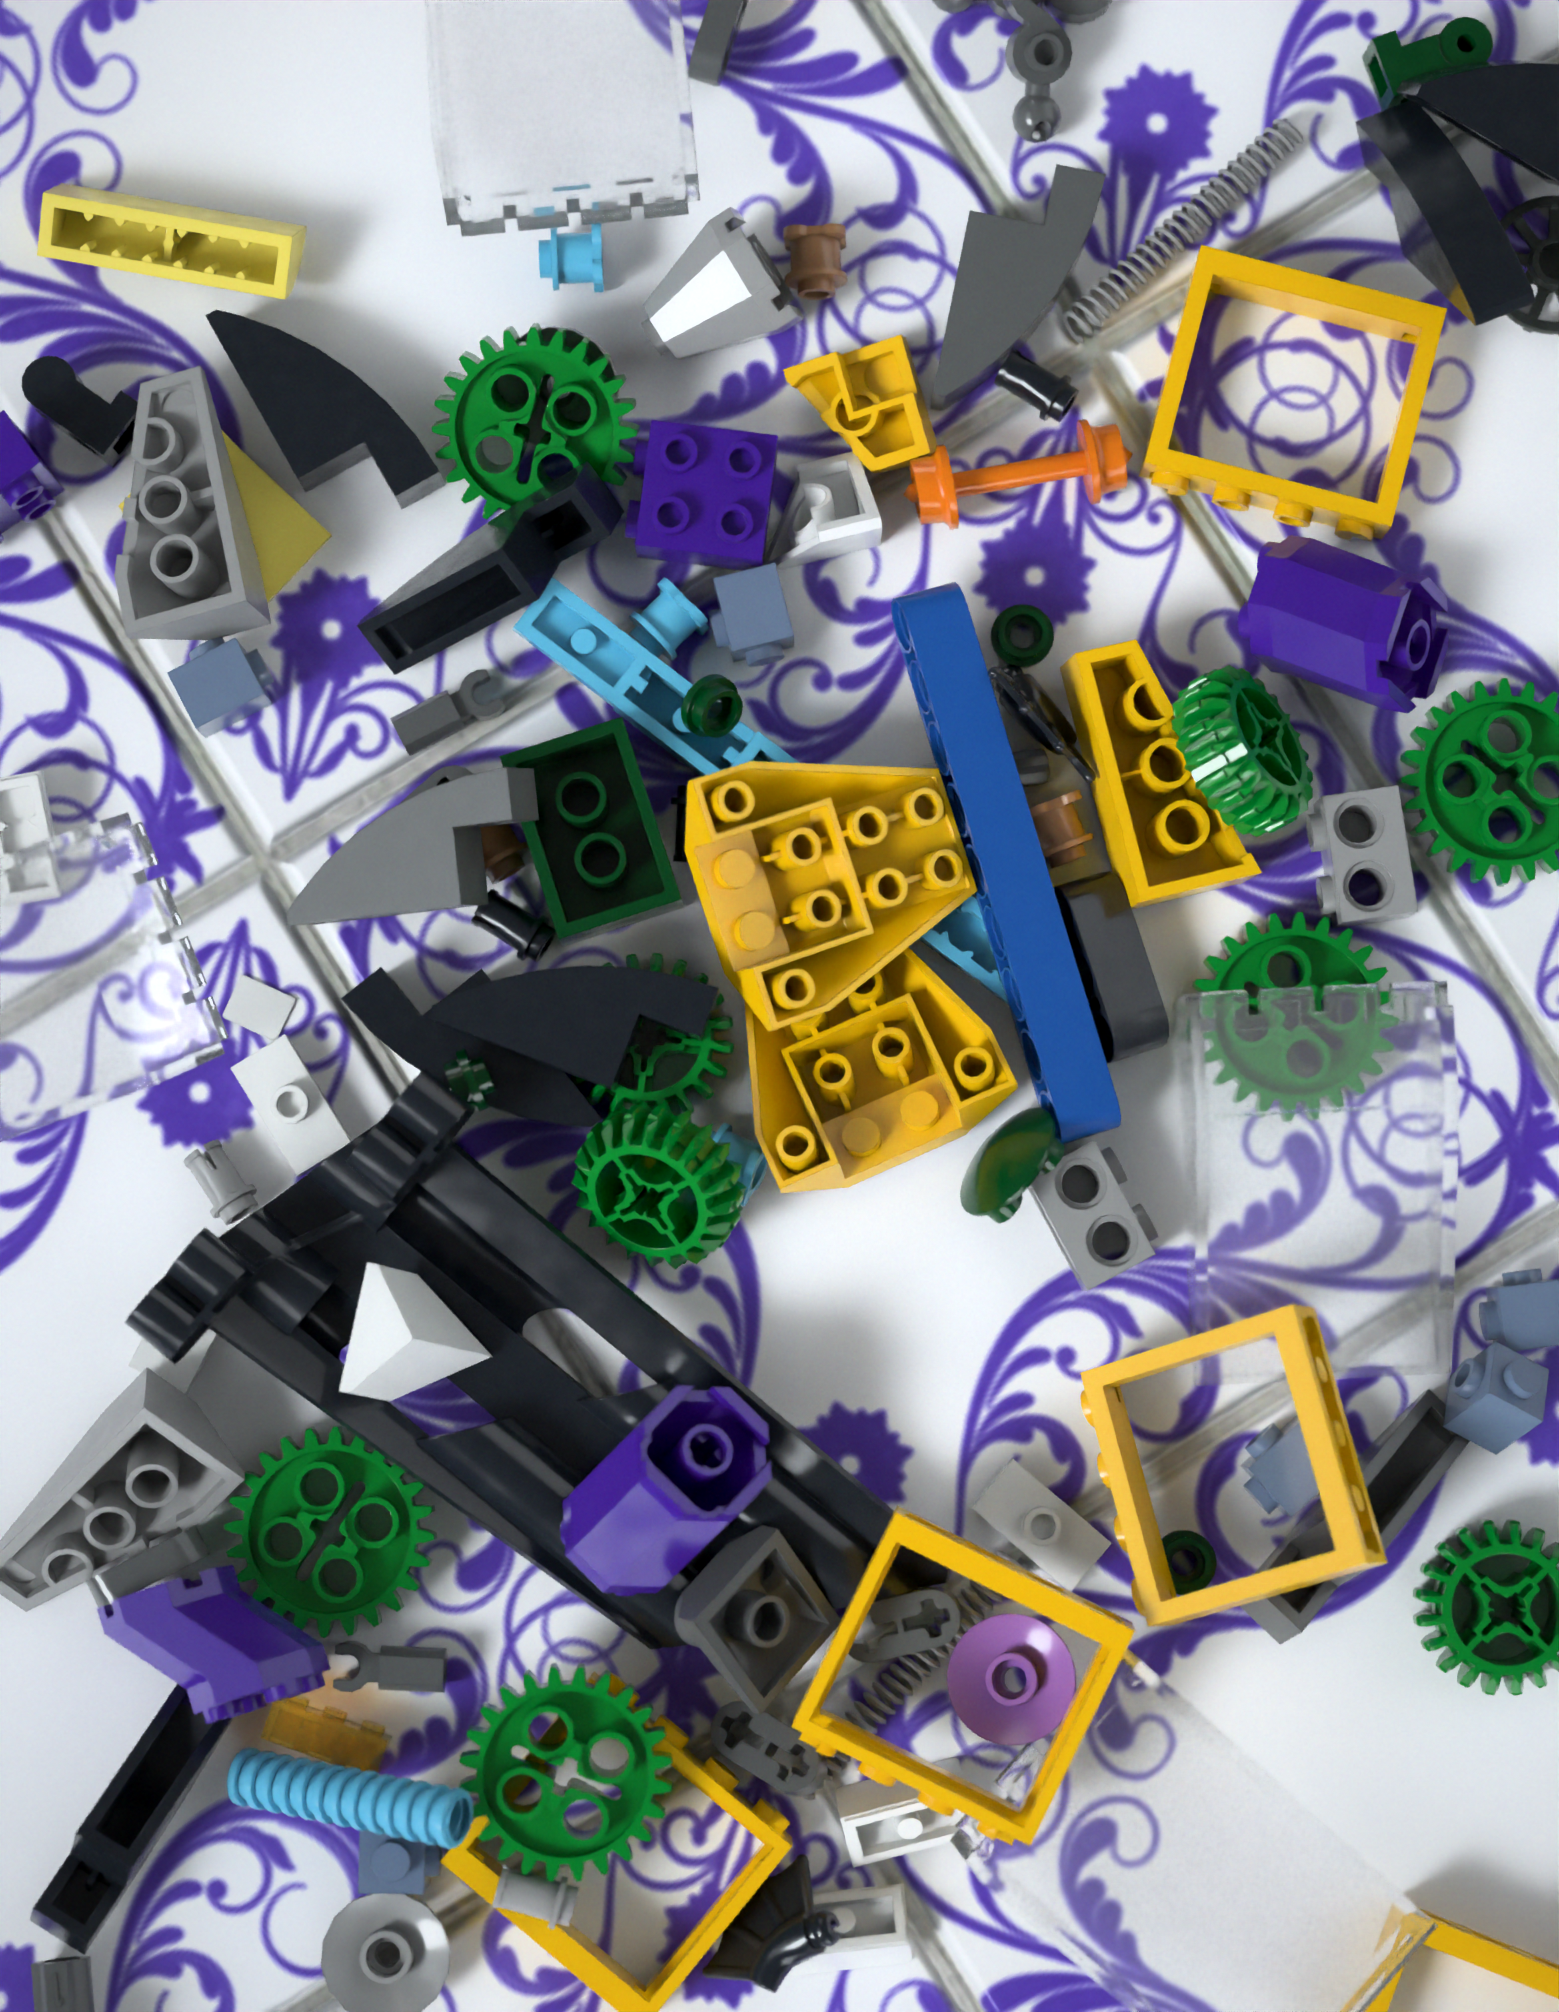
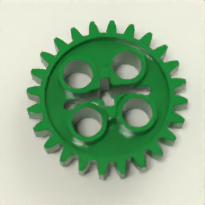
M533 323L530 327L527 341H521L515 328L508 326L503 332V347L500 348L490 336H484L479 341L483 359L467 350L458 358L468 375L449 371L443 379L456 395H439L435 400L434 406L450 414L449 418L436 421L432 426L433 433L448 436L450 441L440 447L435 455L438 459H455L457 465L445 479L447 483L466 479L470 486L462 497L461 501L464 504L473 501L478 496L486 499L482 515L484 519L490 518L498 508L503 510L509 509L553 481L554 479L547 475L543 467V458L552 453L568 457L574 468L588 461L603 482L606 481L613 485L623 486L627 475L615 462L627 463L634 461L635 450L621 442L622 439L637 436L640 431V425L623 421L622 416L632 411L637 402L633 398H617L616 392L625 383L627 377L625 374L615 375L610 378L604 375L603 371L611 358L608 353L599 356L594 361L586 357L590 344L588 337H584L572 349L566 346L565 327L560 326L550 342L544 341L539 323ZM511 374L522 378L529 390L528 400L521 404H512L504 400L497 388L499 377ZM550 374L554 378V384L544 412L542 429L551 433H545L536 446L529 481L522 482L518 478V473L528 445L530 428L521 424H527L537 410L543 376ZM567 392H576L584 396L591 408L590 417L583 421H572L566 418L561 413L558 405L559 396ZM489 436H500L507 440L513 450V460L506 464H496L490 461L482 449L483 439Z
M1502 678L1496 683L1492 696H1489L1482 682L1477 681L1470 686L1469 703L1456 690L1445 697L1450 715L1438 707H1431L1425 713V716L1434 730L1416 726L1409 734L1413 741L1422 749L1406 750L1400 756V761L1415 768L1413 774L1403 776L1397 781V785L1400 788L1412 790L1415 795L1414 798L1402 805L1403 813H1419L1422 819L1409 833L1412 837L1430 833L1434 840L1429 845L1426 855L1432 857L1444 849L1451 855L1446 871L1450 874L1465 862L1471 864L1470 880L1472 883L1481 881L1488 869H1493L1497 887H1503L1509 883L1512 869L1514 868L1524 884L1535 880V862L1548 874L1559 869V862L1555 851L1559 853V795L1553 799L1544 797L1538 793L1533 782L1534 772L1537 768L1550 769L1559 778V714L1554 711L1558 693L1553 691L1540 703L1534 701V683L1530 681L1520 689L1517 696H1512L1507 678ZM1491 724H1504L1512 730L1516 739L1513 752L1503 753L1493 748L1488 739V729ZM1463 741L1469 742L1473 746L1478 758L1485 765L1472 755H1467L1461 749V743ZM1446 768H1460L1468 774L1472 785L1468 797H1456L1447 791L1443 783V774ZM1506 771L1512 776L1513 780L1508 785L1509 790L1499 795L1494 792L1491 786L1495 783L1496 776ZM1525 805L1533 810H1537L1543 816L1542 824H1537L1532 820L1531 814ZM1492 812H1503L1513 819L1517 830L1513 842H1500L1492 836L1488 826L1489 816Z
M1296 912L1290 921L1289 929H1283L1279 917L1276 913H1273L1266 918L1265 934H1261L1257 927L1249 921L1242 926L1244 945L1226 936L1220 941V944L1228 958L1223 960L1209 955L1204 959V965L1215 975L1213 980L1196 979L1193 981L1192 987L1207 997L1206 1002L1189 1006L1187 1013L1195 1017L1204 1018L1205 1026L1190 1033L1189 1038L1195 1041H1208L1210 1049L1203 1053L1197 1061L1199 1065L1218 1062L1221 1069L1212 1081L1215 1087L1231 1079L1237 1084L1233 1092V1103L1241 1102L1250 1093L1256 1095L1255 1114L1257 1115L1265 1114L1272 1102L1275 1101L1278 1102L1281 1119L1289 1120L1295 1111L1296 1103L1301 1102L1309 1119L1318 1116L1319 1098L1322 1097L1334 1111L1343 1107V1098L1340 1092L1342 1087L1355 1096L1362 1095L1365 1089L1357 1075L1362 1072L1375 1077L1383 1071L1378 1063L1371 1058L1372 1053H1388L1393 1050L1394 1046L1381 1038L1379 1032L1381 1029L1398 1025V1019L1381 1014L1380 1006L1395 999L1396 993L1377 991L1375 983L1383 978L1388 970L1386 967L1367 970L1364 962L1370 956L1373 948L1369 945L1353 953L1348 948L1353 934L1352 929H1346L1335 939L1329 937L1330 925L1328 917L1324 916L1311 931L1306 930L1303 912ZM1273 956H1286L1296 964L1298 980L1293 988H1280L1270 980L1267 966ZM1251 982L1255 984L1266 996L1282 1007L1298 1002L1303 1007L1299 1017L1310 1026L1338 1039L1340 1048L1338 1050L1329 1048L1318 1036L1304 1026L1298 1025L1289 1031L1282 1026L1285 1019L1283 1012L1267 1002L1248 994L1244 990L1245 983ZM1327 991L1341 992L1349 999L1351 1015L1345 1024L1332 1023L1324 1016L1321 1010V1001ZM1250 1008L1261 1016L1264 1023V1031L1258 1041L1247 1042L1235 1034L1232 1027V1018L1238 1009ZM1293 1043L1305 1044L1315 1053L1317 1066L1309 1078H1301L1294 1075L1286 1064V1054Z
M341 1425L332 1427L328 1443H322L319 1433L313 1427L305 1431V1448L300 1449L290 1436H286L280 1439L284 1456L282 1459H278L268 1451L261 1452L258 1457L266 1471L263 1476L255 1472H245L244 1482L253 1490L250 1496H232L229 1501L233 1506L244 1512L243 1519L225 1524V1530L242 1535V1543L226 1551L227 1557L246 1558L248 1566L237 1574L238 1582L255 1579L259 1584V1587L251 1597L259 1602L270 1597L275 1601L272 1611L281 1617L288 1611L295 1613L293 1625L302 1631L311 1619H317L320 1637L326 1638L332 1631L334 1621L340 1620L346 1634L351 1636L357 1632L358 1615L363 1614L373 1627L382 1623L379 1608L381 1602L396 1612L404 1607L403 1601L396 1591L399 1586L411 1591H417L420 1588L421 1583L410 1572L412 1566L429 1567L432 1564L433 1559L417 1549L419 1543L436 1539L437 1532L420 1527L419 1519L434 1512L435 1505L416 1504L414 1496L422 1491L425 1486L419 1481L407 1484L403 1478L406 1473L395 1464L392 1466L387 1462V1458L378 1451L372 1452L367 1450L368 1444L357 1436L354 1437L351 1444H346ZM315 1468L329 1470L338 1482L337 1495L329 1504H321L314 1501L307 1492L306 1481L309 1474ZM357 1481L363 1482L365 1484V1491L339 1528L340 1533L346 1537L345 1542L337 1540L329 1544L322 1552L308 1579L305 1581L300 1580L297 1576L298 1570L317 1546L324 1533L322 1528L317 1525L318 1520L327 1521L336 1516ZM367 1504H380L391 1514L392 1528L390 1533L383 1539L369 1537L361 1528L360 1514ZM279 1523L291 1524L300 1531L302 1548L295 1558L282 1557L272 1547L271 1534ZM341 1558L354 1566L357 1573V1582L351 1592L338 1593L327 1585L325 1568L331 1559Z
M551 1663L548 1682L543 1684L539 1683L530 1669L526 1670L523 1674L524 1692L519 1694L513 1687L504 1683L499 1689L505 1704L502 1709L487 1702L482 1704L480 1712L490 1724L489 1728L469 1726L466 1736L479 1745L480 1750H470L461 1753L459 1763L475 1769L476 1774L462 1779L459 1783V1788L466 1790L468 1793H478L479 1798L472 1802V1818L486 1815L488 1822L480 1831L479 1840L483 1842L499 1835L503 1842L497 1859L501 1862L510 1857L516 1850L524 1854L521 1864V1873L524 1875L531 1871L537 1860L546 1862V1875L550 1882L555 1880L561 1864H569L575 1881L580 1882L584 1872V1862L591 1860L602 1875H606L609 1871L608 1853L615 1851L621 1858L629 1862L632 1859L633 1852L628 1838L632 1835L648 1843L652 1839V1832L643 1821L644 1816L652 1818H664L666 1808L652 1798V1795L672 1791V1781L664 1776L655 1774V1770L672 1764L673 1760L672 1753L653 1751V1746L666 1736V1729L664 1726L645 1728L644 1723L653 1712L652 1704L646 1703L632 1709L628 1704L632 1698L634 1686L629 1683L616 1694L609 1691L611 1672L605 1670L599 1676L595 1684L586 1682V1669L583 1663H579L576 1667L572 1680H563L557 1663ZM546 1712L557 1714L566 1723L568 1733L558 1743H541L534 1737L530 1727V1723L536 1716ZM606 1738L617 1739L627 1749L628 1758L617 1769H603L594 1762L591 1756V1749L595 1743ZM514 1746H521L528 1749L535 1756L555 1766H561L566 1757L573 1758L578 1761L576 1773L579 1776L598 1783L616 1786L621 1790V1795L617 1798H612L578 1778H571L566 1786L559 1785L555 1782V1769L545 1764L515 1757L511 1749ZM514 1775H530L540 1785L542 1794L532 1804H516L509 1799L505 1792L504 1785L507 1780ZM579 1800L591 1801L600 1809L602 1820L593 1829L578 1830L571 1826L566 1819L565 1811L568 1806Z

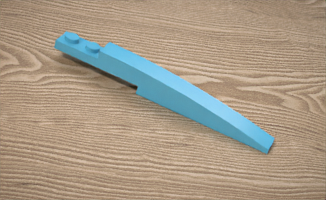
M553 577L541 597L531 603L512 629L613 706V710L700 777L749 761L799 763L759 731L755 733L740 720L733 730L718 738L700 737L689 731L682 722L681 707L688 690L693 684ZM971 896L921 936L919 940L1008 1005L977 899Z

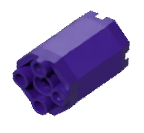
M1290 535L1281 543L1269 541L1261 547L1257 559L1258 572L1249 599L1242 605L1238 615V632L1242 638L1250 639L1251 654L1271 672L1293 675L1379 708L1408 714L1417 707L1411 701L1414 697L1426 699L1434 692L1449 647L1448 629L1437 627L1436 611L1447 612V596L1428 576L1404 573L1313 538Z
M676 1386L563 1500V1520L560 1524V1537L565 1545V1556L603 1593H614L618 1596H634L637 1593H657L730 1521L737 1517L772 1479L771 1461L766 1464L765 1446L769 1443L768 1424L730 1387H712L706 1391L692 1390L694 1386Z
M234 1565L214 1567L200 1571V1578L191 1581V1578L183 1579L182 1577L169 1580L111 1601V1604L97 1608L104 1634L187 1690L194 1715L203 1713L206 1724L237 1717L266 1707V1703L287 1697H295L326 1686L322 1673L331 1670L324 1645L242 1591Z

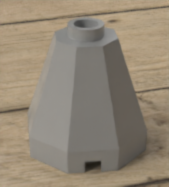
M729 207L706 223L643 304L649 318L643 321L641 326L660 355L670 350L676 359L682 360L782 333L804 319L799 308L792 305L784 307L794 300V297L756 235L752 234L746 237L740 226L746 223V221L736 209Z

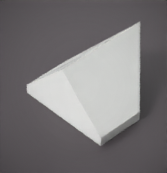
M853 451L796 465L798 477L763 565L775 563L778 571L880 546L882 535L881 517L861 461Z
M367 1262L339 1391L392 1401L493 1357L418 1274Z

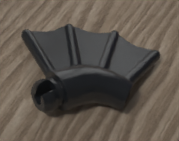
M1007 665L1003 668L998 666L990 667L988 675L993 680L992 686L1000 694V704L1013 719L1047 750L1055 755L1064 754L1086 782H1093L1096 779L1095 772L1074 746L1077 740L1075 730L1036 679L1030 674H1024L1021 667L1016 665Z
M797 1855L796 1860L784 1871L775 1876L767 1877L723 1931L717 1952L707 1966L703 1968L702 1973L706 1978L750 1981L758 1987L776 1994L787 1974L795 1966L823 1953L826 1947L833 1946L839 1941L841 1934L832 1930L840 1926L836 1915L828 1910L814 1912L810 1867L806 1855Z

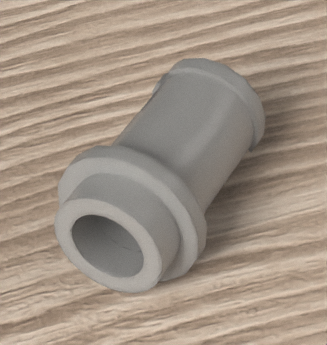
M216 1139L203 1145L206 1150L204 1154L215 1170L210 1169L198 1149L189 1154L183 1162L191 1170L214 1207L210 1210L213 1218L221 1217L225 1225H230L247 1216L258 1206L257 1201L253 1197L257 1189L253 1184L246 1186L222 1149V1144Z
M503 1865L492 1907L497 1909L500 1907L549 1921V1929L554 1930L556 1924L569 1927L579 1887L568 1885V1877L562 1876L560 1882H550L547 1878L530 1873L524 1875L519 1870Z

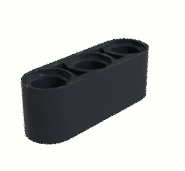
M1105 871L1053 886L1106 1062H1115L1163 1047L1169 1038L1167 1013L1127 893L1120 879L1111 871Z

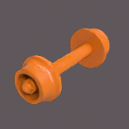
M1086 419L1078 420L1077 422L1078 451L952 473L946 446L941 444L936 445L933 454L910 460L911 484L908 485L903 495L909 501L915 503L921 525L945 523L949 526L950 530L958 529L959 527L957 498L1083 476L1089 502L1093 505L1100 503L1101 497L1104 494L1127 488L1126 465L1133 453L1123 446L1120 431L1116 424L1092 426Z

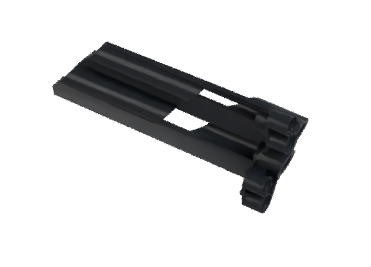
M424 1068L397 1098L387 1114L377 1124L323 1161L305 1177L268 1204L239 1222L219 1238L206 1227L202 1229L173 1262L164 1277L145 1295L124 1322L175 1365L191 1350L208 1329L212 1330L649 1649L689 1645L679 1636L674 1622L675 1607L680 1595L730 1540L745 1535L761 1525L779 1530L833 1609L848 1607L894 1513V1510L452 1141L476 1109L427 1068ZM367 1262L418 1274L493 1356L446 1378L496 1420L461 1431L429 1436L390 1402L339 1391L345 1366L340 1360L341 1349L350 1343ZM552 1308L569 1309L653 1379L656 1384L615 1395L595 1397L523 1336V1326L531 1316L540 1311ZM676 1386H694L692 1390L706 1391L712 1387H730L768 1424L769 1443L765 1446L766 1464L771 1461L772 1479L745 1509L730 1521L657 1593H637L634 1596H618L614 1593H603L565 1556V1545L560 1537V1524L563 1520V1500ZM901 1545L873 1602L921 1587L947 1583L949 1581L950 1568Z

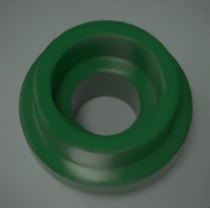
M1027 604L1013 605L1003 610L995 619L990 635L991 645L997 657L1005 664L1029 668L1042 662L1049 654L1054 641L1053 626L1047 615L1040 609ZM1017 627H1025L1033 634L1034 641L1026 648H1019L1011 642V631Z
M719 674L707 675L698 680L688 690L681 707V719L684 726L697 736L722 737L733 730L739 722L743 711V702L732 681Z
M465 1048L456 1051V1059L443 1063L451 1089L472 1107L477 1106L480 1112L488 1109L489 1105L485 1095L495 1092L496 1088L483 1056L480 1055L470 1059Z
M1176 1530L1162 1537L1161 1540L1176 1594L1186 1595L1207 1587L1215 1575L1217 1565L1215 1551L1208 1540L1190 1530ZM1180 1550L1190 1551L1195 1559L1193 1569L1186 1574H1178L1172 1568V1558Z

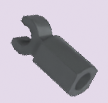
M486 669L476 670L468 674L462 681L459 691L449 695L448 691L445 690L390 718L409 756L465 729L464 722L471 718L492 720L503 713L506 707L501 698L487 705H480L474 701L473 696L476 688L491 680Z
M345 1641L335 1646V1654L352 1655L358 1660L360 1670L356 1677H336L333 1680V1688L341 1692L359 1690L367 1682L378 1683L379 1690L445 1692L448 1660L447 1648L382 1645L380 1653L371 1652L366 1645L358 1641Z

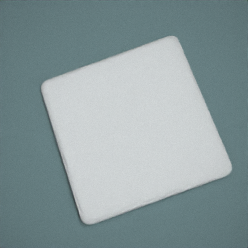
M241 975L222 1016L233 1023L274 1041L278 1038L295 999L252 978Z

